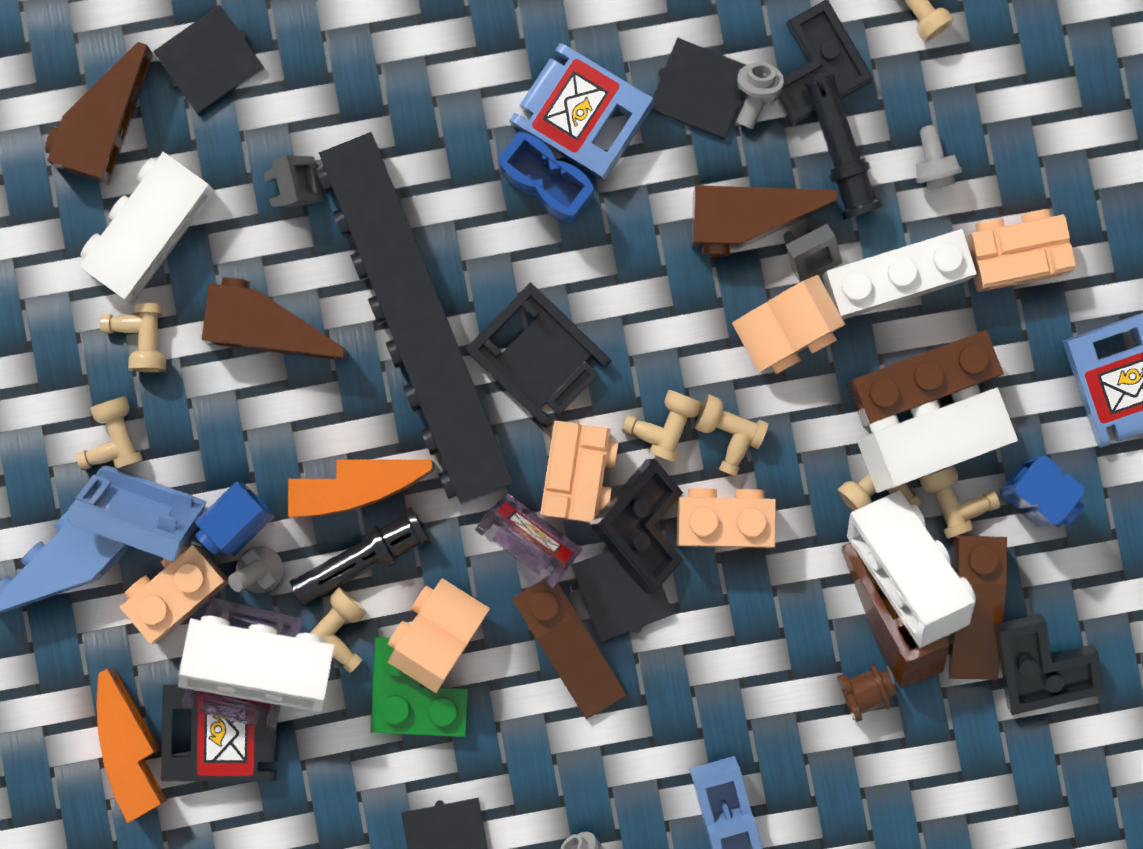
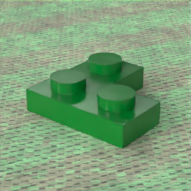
M375 637L370 733L466 737L468 689L440 687L437 693L429 688L421 686V683L388 663L394 651L392 647L387 645L391 638Z

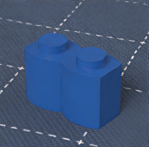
M518 132L498 157L499 168L505 179L516 189L530 195H536L542 207L558 220L574 224L594 197V188L588 177L577 167L563 161H556L550 148L531 134Z
M236 481L195 521L196 525L200 528L195 536L214 555L218 553L222 556L225 553L236 556L276 515L247 485Z

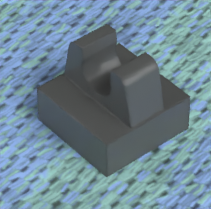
M286 155L273 160V167L264 174L265 181H277L280 195L269 199L273 207H310L325 202L321 183L315 170L317 166L314 156Z
M811 219L806 222L809 233L798 239L794 238L790 230L784 233L783 237L791 267L799 282L816 275H821L843 263L836 236L828 224L821 226L816 220Z

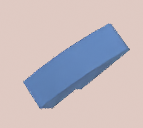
M735 756L690 768V774L711 849H762L741 770Z

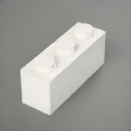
M164 152L161 153L157 160L152 157L144 164L136 178L140 182L129 198L124 195L116 202L108 216L112 220L102 235L94 234L80 254L84 258L79 265L80 268L131 304L134 303L215 192L208 183Z
M963 229L828 270L823 274L821 280L844 320L969 281L977 272Z
M975 385L952 394L954 403L940 408L938 400H934L911 409L913 418L899 423L897 416L893 415L870 424L872 434L858 439L857 442L876 492L885 491L1018 441L998 387L981 393L979 386Z
M899 490L851 512L847 538L919 648H922L970 625L976 597L970 583L963 577L959 578L951 567L950 557L945 546L939 540L934 541L925 528V520L920 509L913 503L909 504Z
M203 616L201 621L190 619L179 671L178 687L315 712L322 711L334 649L333 644L324 643V638L309 633H299L296 635V638L278 635L276 629L265 625H250L248 629L229 626V621L215 616Z

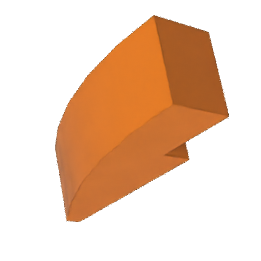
M336 460V479H288V517L328 516L353 511L383 501L413 486L434 472V461Z
M108 668L98 673L96 701L98 736L104 767L114 797L126 822L129 823L168 800L145 761L146 758L161 749L116 669Z

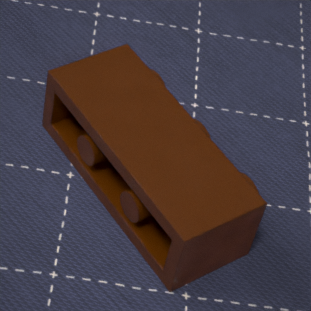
M986 329L855 378L847 383L862 425L867 427L890 416L899 415L931 401L942 399L972 386L993 380L1004 373Z

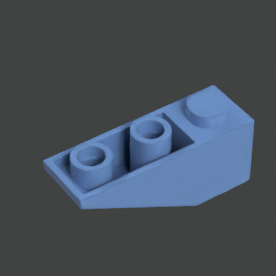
M66 512L54 525L58 533L46 545L40 541L25 554L21 560L25 567L13 579L6 576L0 581V614L99 581L132 546L73 526L69 523Z

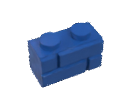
M1046 455L1023 461L1000 489V497L1013 508H1022V515L1037 527L1055 525L1059 528L1062 524L1068 526L1085 507V504L1080 500L1085 494V487L1070 474L1062 475V468Z

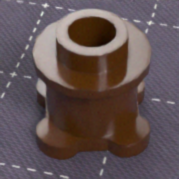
M874 664L869 665L870 671L851 678H847L844 674L837 676L849 712L856 723L863 720L861 714L882 706L886 710L890 709L889 699L896 697V692L887 670L878 672Z

